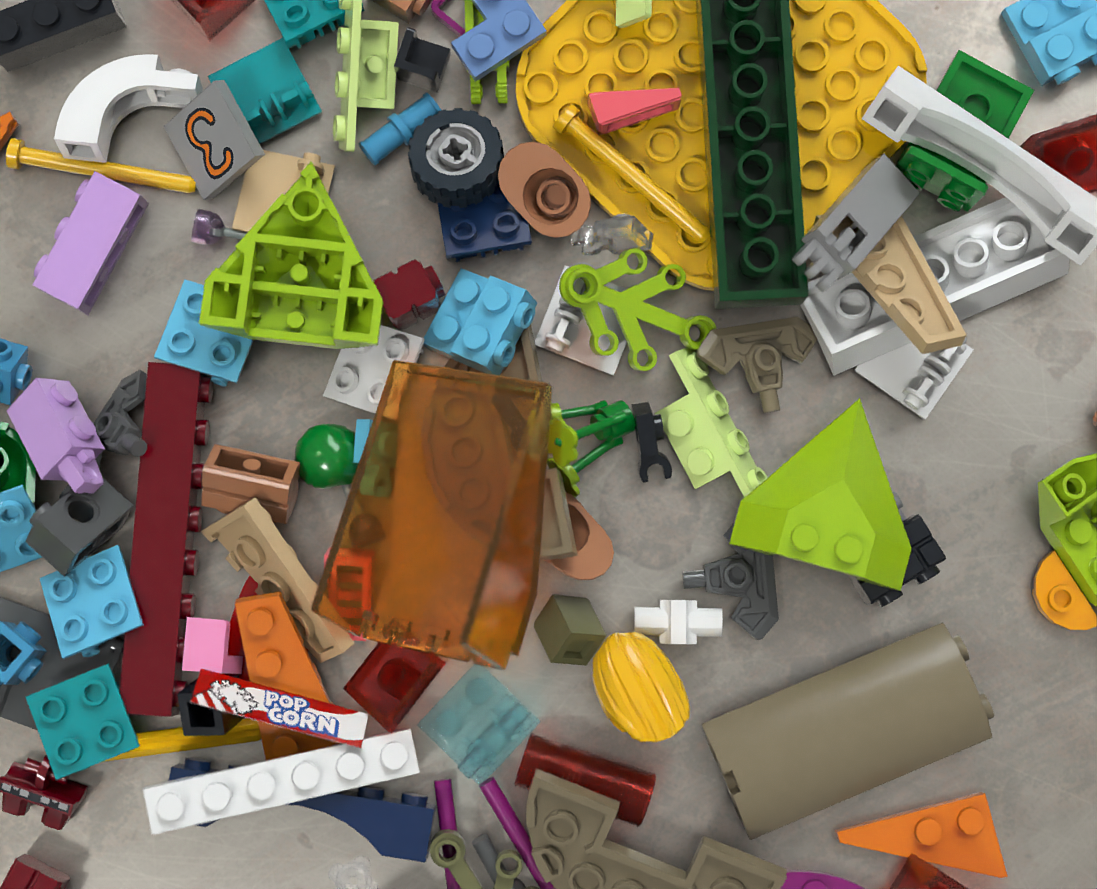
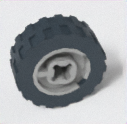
M454 108V110L446 111L445 109L438 111V114L434 116H428L424 119L425 122L415 128L413 138L410 137L408 144L410 150L408 152V159L413 181L417 183V188L422 195L425 194L431 202L435 204L436 202L441 203L444 207L459 206V208H463L472 203L476 205L482 202V199L487 195L490 196L495 192V187L497 184L499 185L498 172L500 163L504 158L500 133L496 126H492L491 120L486 116L478 115V112L473 110L465 111L462 108Z

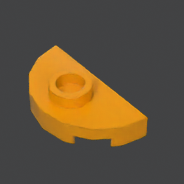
M1055 550L1050 551L1038 563V569L1034 576L1032 596L1038 610L1050 623L1067 630H1088L1096 627V613Z

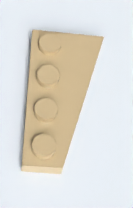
M823 214L816 216L813 226L823 216ZM847 215L832 233L838 238L839 233L850 227L853 221ZM901 215L852 273L921 354L962 346L967 334ZM856 227L855 229H853V231H854L855 234H856V232L859 230L858 227Z
M256 497L201 531L210 542L218 539L229 551L230 554L225 559L237 572L244 568L258 583V588L255 590L258 595L281 592L302 636L303 645L319 663L344 653L355 644L347 633L345 624L330 608L322 596L321 589L311 580L297 559L296 552L286 543L273 524L271 515L261 506Z

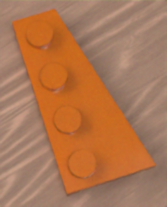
M281 592L237 598L235 608L250 682L333 704V702H330L321 683V677L315 664H312L303 645L302 636ZM258 721L266 761L340 744L335 741Z

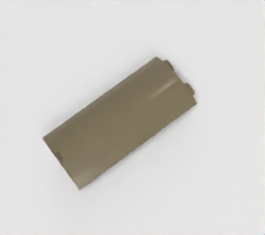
M942 622L702 723L701 725L710 751L726 782L734 808L749 840L993 738L988 720L994 718V712L986 695L978 693L965 661L969 660V654L961 637L958 635L952 638Z

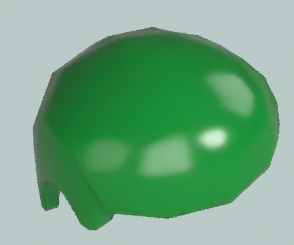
M320 424L309 428L295 446L294 461L300 462V478L306 484L320 489H330L353 483L361 471V464L353 463L355 432L337 424Z

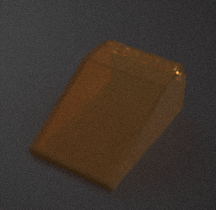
M393 360L311 606L312 612L352 635L360 637L362 633L365 640L394 645L396 642L397 647L427 654L434 651L436 656L463 662H469L472 658L473 664L498 670L506 669L510 655L517 657L519 655L538 592L552 386L546 382Z

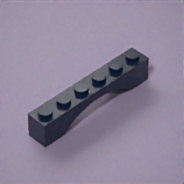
M187 757L184 764L179 763L171 767L169 781L221 770L212 769L211 761ZM230 764L228 765V769L239 767L242 765ZM361 786L358 787V792L344 790L283 804L321 811L347 823L365 837L381 856L424 863L428 858L436 805L427 803L428 796L402 792L401 799L385 797V789ZM218 820L196 824L195 826L207 827Z

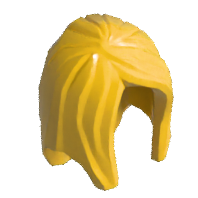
M639 632L612 633V635L606 638L593 657L592 679L597 698L607 718L621 732H627L634 740L639 742H659L677 734L690 718L689 700L685 687L666 654L654 641Z

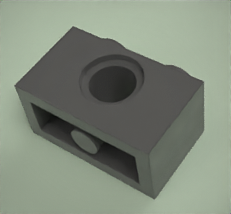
M104 478V484L93 494H88L87 492L81 494L74 493L68 484L61 492L60 499L55 504L50 505L48 502L43 504L29 520L32 528L25 542L64 577L123 527L134 506Z

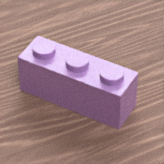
M94 171L90 180L85 179L79 186L75 195V202L77 204L70 217H64L59 223L54 235V239L57 241L49 255H43L38 261L34 270V277L36 279L33 283V286L87 315H89L149 204L140 194Z

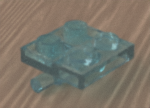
M477 661L417 726L458 764L457 768L467 778H472L480 785L536 728L541 720Z

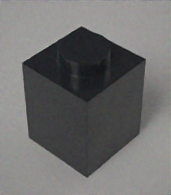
M230 675L231 677L240 679L239 675ZM197 679L177 693L184 736L225 735L245 718L191 703Z

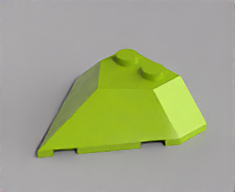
M311 161L300 173L301 177L285 195L282 193L235 246V251L219 269L216 267L205 279L199 318L200 326L251 340L313 347L346 349L378 346L383 299Z
M859 398L740 501L729 544L770 556L775 554L855 576L860 581L901 591L912 548Z

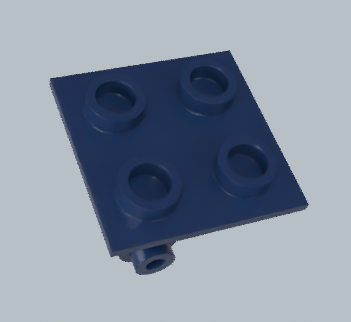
M497 184L495 192L490 196L487 195L482 199V202L476 205L472 203L463 208H459V206H451L449 208L437 202L447 260L456 258V262H461L460 259L476 257L479 252H481V257L484 258L486 257L485 251L490 250L494 251L495 256L499 255L498 249H502V252L515 249L524 251L523 246L532 245L528 222L508 202L500 189V185Z

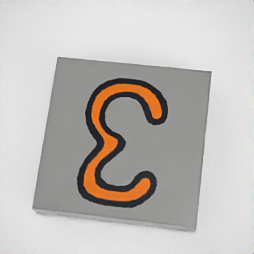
M225 80L213 81L163 126L187 171L196 182V187L203 200L216 197L265 155Z

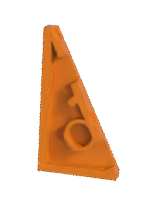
M983 792L835 830L837 839L843 844L998 878L1008 877L986 794Z

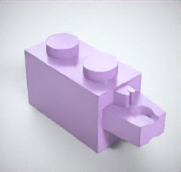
M35 378L6 411L41 480L68 482L74 493H95L104 484L95 459L105 448L96 433L94 424L88 418L78 399L77 391L69 381Z

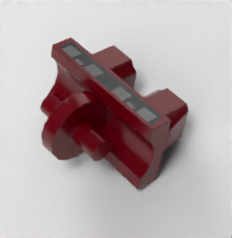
M47 754L42 762L28 758L24 765L14 761L6 775L0 777V792L3 793L2 811L15 816H24L29 811L31 803L44 807L41 819L44 826L62 830L71 815L85 799L88 786L68 780L70 775L56 780Z

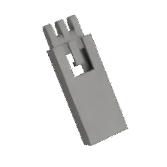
M885 153L862 170L801 239L805 244L794 255L792 260L799 266L810 258L812 263L804 271V274L809 279H812L821 271L824 276L818 281L816 287L821 292H824L836 279L843 278L860 265L920 192ZM848 215L853 221L852 225L841 231L839 237L836 238L832 232ZM856 227H858L859 230H858V231L856 232V234H855L854 231H853V229H855Z

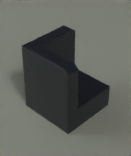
M407 27L394 64L397 79L438 93L451 50L419 39L416 29Z

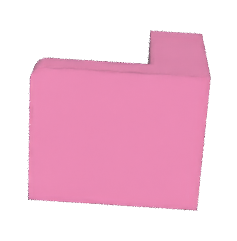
M187 617L182 670L200 672L202 668L220 674H242L243 656L228 655L230 622L228 620Z

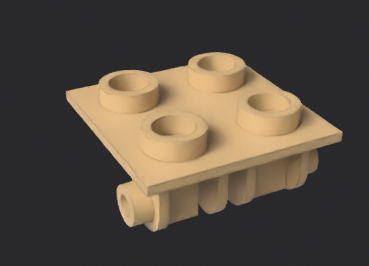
M263 150L265 155L245 172L232 229L248 232L282 193L285 195L301 177L300 173L311 161L329 195L335 165L320 162L321 157L314 153L306 152L303 158Z

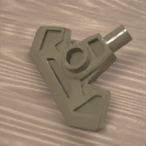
M798 316L712 329L698 348L697 357L722 375H726L740 361L753 394L760 393L763 413H771L781 410L777 390L782 388L783 382L782 355L802 363L815 345L817 338L812 327Z

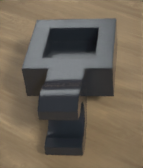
M649 402L631 404L635 419V434L639 450L638 472L643 483L648 482L647 470L653 464L662 466L665 479L671 478L672 467L669 459L658 451L657 446L658 440H664L661 414L653 415Z

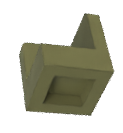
M552 594L534 622V628L551 663L586 666L607 636L590 601L584 597Z

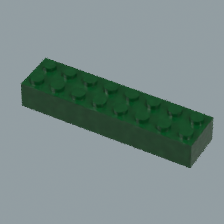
M696 0L715 309L802 305L808 298L807 276L804 274L807 266L806 262L797 266L792 260L805 243L801 240L804 237V220L789 0Z

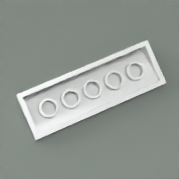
M1007 197L914 236L917 245L959 321L1065 276L1069 270L1070 258L1044 242L1046 237L1040 229ZM852 272L839 280L836 279L824 292H821L816 287V284L822 277L808 282V298L800 306L815 333L833 376L911 343L909 338Z

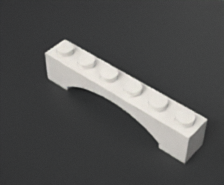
M897 66L861 119L897 143L899 140H903L927 148L954 161L986 181L1030 218L1046 237L1044 242L1081 266L1097 247V198L900 66Z
M402 728L364 737L361 749L340 743L249 765L143 787L153 835L420 772L411 729Z

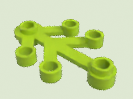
M631 248L624 250L617 260L598 269H594L586 264H577L569 267L560 278L559 291L567 304L581 309L592 334L589 346L596 355H612L619 345L617 335L607 328L599 304L613 309L630 348L628 363L636 371L651 370L657 362V354L651 346H648L637 319L678 335L682 344L691 350H698L709 331L717 329L713 320L707 316H690L685 319L643 302L665 290H677L684 285L686 279L685 271L677 264L662 266L658 270L657 275L621 292L604 285L624 274L634 275L643 272L647 267L648 260L646 254L641 249ZM631 253L638 258L636 269H631L627 264V258ZM670 269H675L680 274V277L676 276V282L673 285L668 284L665 278L667 271ZM577 278L582 279L586 286L585 291L581 295L574 290V282ZM693 325L697 326L700 331L699 338L696 341L692 340L689 335V330ZM603 334L610 341V345L605 351L601 350L598 345V340ZM641 350H644L648 355V361L644 366L639 365L637 362V354Z

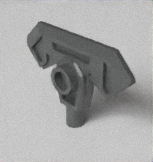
M138 370L121 380L93 423L96 433L105 448L104 450L122 455H129L131 453L137 457L142 456L147 450L146 442L140 438L142 436L140 429L128 414L130 410L145 400L147 374L142 370ZM103 452L95 459L98 468L100 467Z
M734 523L723 535L728 542L730 541ZM732 545L738 554L703 565L704 570L682 572L684 589L705 587L706 592L742 597L731 619L756 640L763 639L779 620L773 555L770 556Z

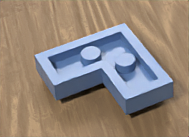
M471 0L484 18V21L452 41L451 46L476 82L547 36V31L526 0Z

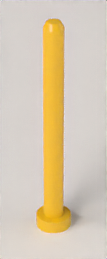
M571 104L565 109L554 123L553 128L560 134L567 130L697 242L704 243L711 235L709 228L578 118L581 111L576 106Z
M11 138L7 146L6 166L12 169L19 170L22 164L88 176H92L94 171L111 180L184 193H193L197 189L196 182L191 176L113 162L103 163L64 159L61 153L25 147L24 140Z

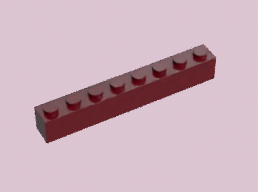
M148 362L142 440L146 442L147 450L140 456L130 567V581L143 626L125 633L120 694L128 714L164 717L179 715L180 709L177 693L188 686L187 681H182V664L187 617H194L196 602L195 594L189 593L190 578L197 575L199 567V551L193 550L194 532L200 533L203 520L202 507L197 506L198 489H203L202 471L205 463H200L201 447L208 445L210 436L209 420H204L205 403H211L213 397L211 377H207V374L170 363Z

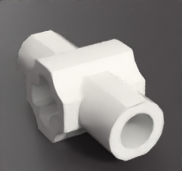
M660 600V607H635L634 632H639L645 636H660L659 644H697V637H722V608H697V600Z

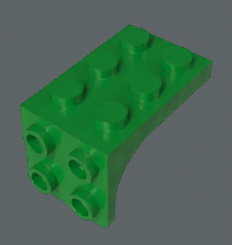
M958 50L936 91L1009 139L1034 89ZM910 142L905 146L895 165L918 191H922L924 188L937 195V201L953 211L963 209L968 212L984 197L988 190V186L985 184L986 181L966 168L936 152Z

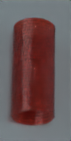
M532 732L514 784L515 786L519 785L520 788H527L529 791L536 769L542 770L619 801L616 820H624L625 823H632L633 826L637 825L639 827L644 820L651 800L656 774L655 772L651 773V771L647 772V770L643 771L642 768H635L634 765L622 764L621 761H614L613 758L597 756L596 753H589L588 750L584 752L583 749L579 750L578 747L574 749L573 745L569 747L567 743H559L555 739H547L546 736H539L538 733L534 734Z

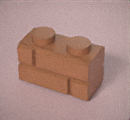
M214 444L202 471L203 489L201 506L214 508L221 513L228 514L256 497L261 506L271 515L273 523L287 524L298 497L300 462Z

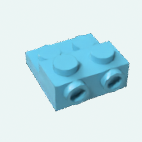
M1019 0L1004 8L1001 12L1041 86L1053 80L1056 81L1057 85L1071 80L1081 73L1079 67L1091 60L1097 66L1096 0Z
M461 268L424 336L423 345L429 350L498 378L503 368L512 361L515 354V345L523 330L532 323L537 302L526 289L491 275L487 279Z

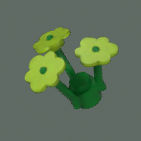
M547 393L540 396L542 431L546 438L544 446L549 454H553V458H548L546 463L549 469L557 468L561 472L565 491L577 497L580 494V490L576 486L580 481L577 473L608 450L623 444L622 436L635 430V419L630 407L623 400L609 405L603 400L589 406L561 410L558 402L552 403L550 394ZM594 414L590 418V425L577 430L567 426L563 420ZM592 434L598 440L605 439L598 447L572 466L570 465V461L577 460L578 458L576 448L579 439Z

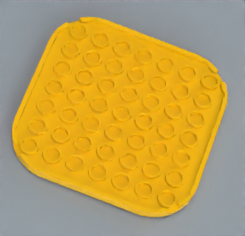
M566 0L542 24L547 31V36L525 49L518 64L516 100L524 127L534 142L546 144L562 156L583 179L590 192V197L661 266L677 264L685 271V283L700 289L714 291L711 237L709 236L704 243L697 242L567 130L560 134L553 128L559 116L569 105L573 104L581 111L578 118L597 133L588 106V94L679 88L682 98L678 110L598 135L710 230L696 0H652L651 17L625 28L616 27V0ZM789 0L804 236L812 228L816 216L824 214L869 163L884 153L890 159L906 142L903 140H899L898 143L861 119L897 66H900L927 84L926 62L917 41L910 31L878 0ZM668 270V272L674 277H680V274L677 270Z

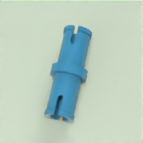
M425 93L400 114L393 113L387 117L388 123L364 141L359 142V147L368 160L376 166L380 160L403 143L408 145L410 137L413 138L415 128L425 122L424 119L428 116L438 114V111H441V109L430 94Z

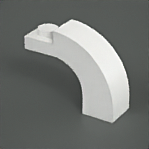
M152 54L124 57L101 66L86 76L74 88L62 107L54 136L64 159L106 163L112 134L125 116L147 106L184 108L203 91L199 76L184 69L164 71L159 55Z

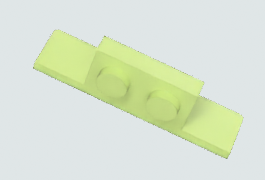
M339 0V8L345 10L344 27H339L337 32L338 54H343L342 71H337L335 76V96L341 98L340 115H335L333 119V140L339 141V148L343 151L354 152L357 107L394 109L396 84L394 64L397 58L399 22L361 19L362 0Z
M684 348L675 351L669 357L689 394L655 414H661L663 430L695 489L730 471L745 498L768 477L760 467L756 466L751 457L749 442L744 433L735 427L729 415V405L726 398L715 389L708 376V365L697 357L695 350Z

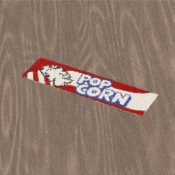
M202 668L190 701L194 704L360 749L369 715Z

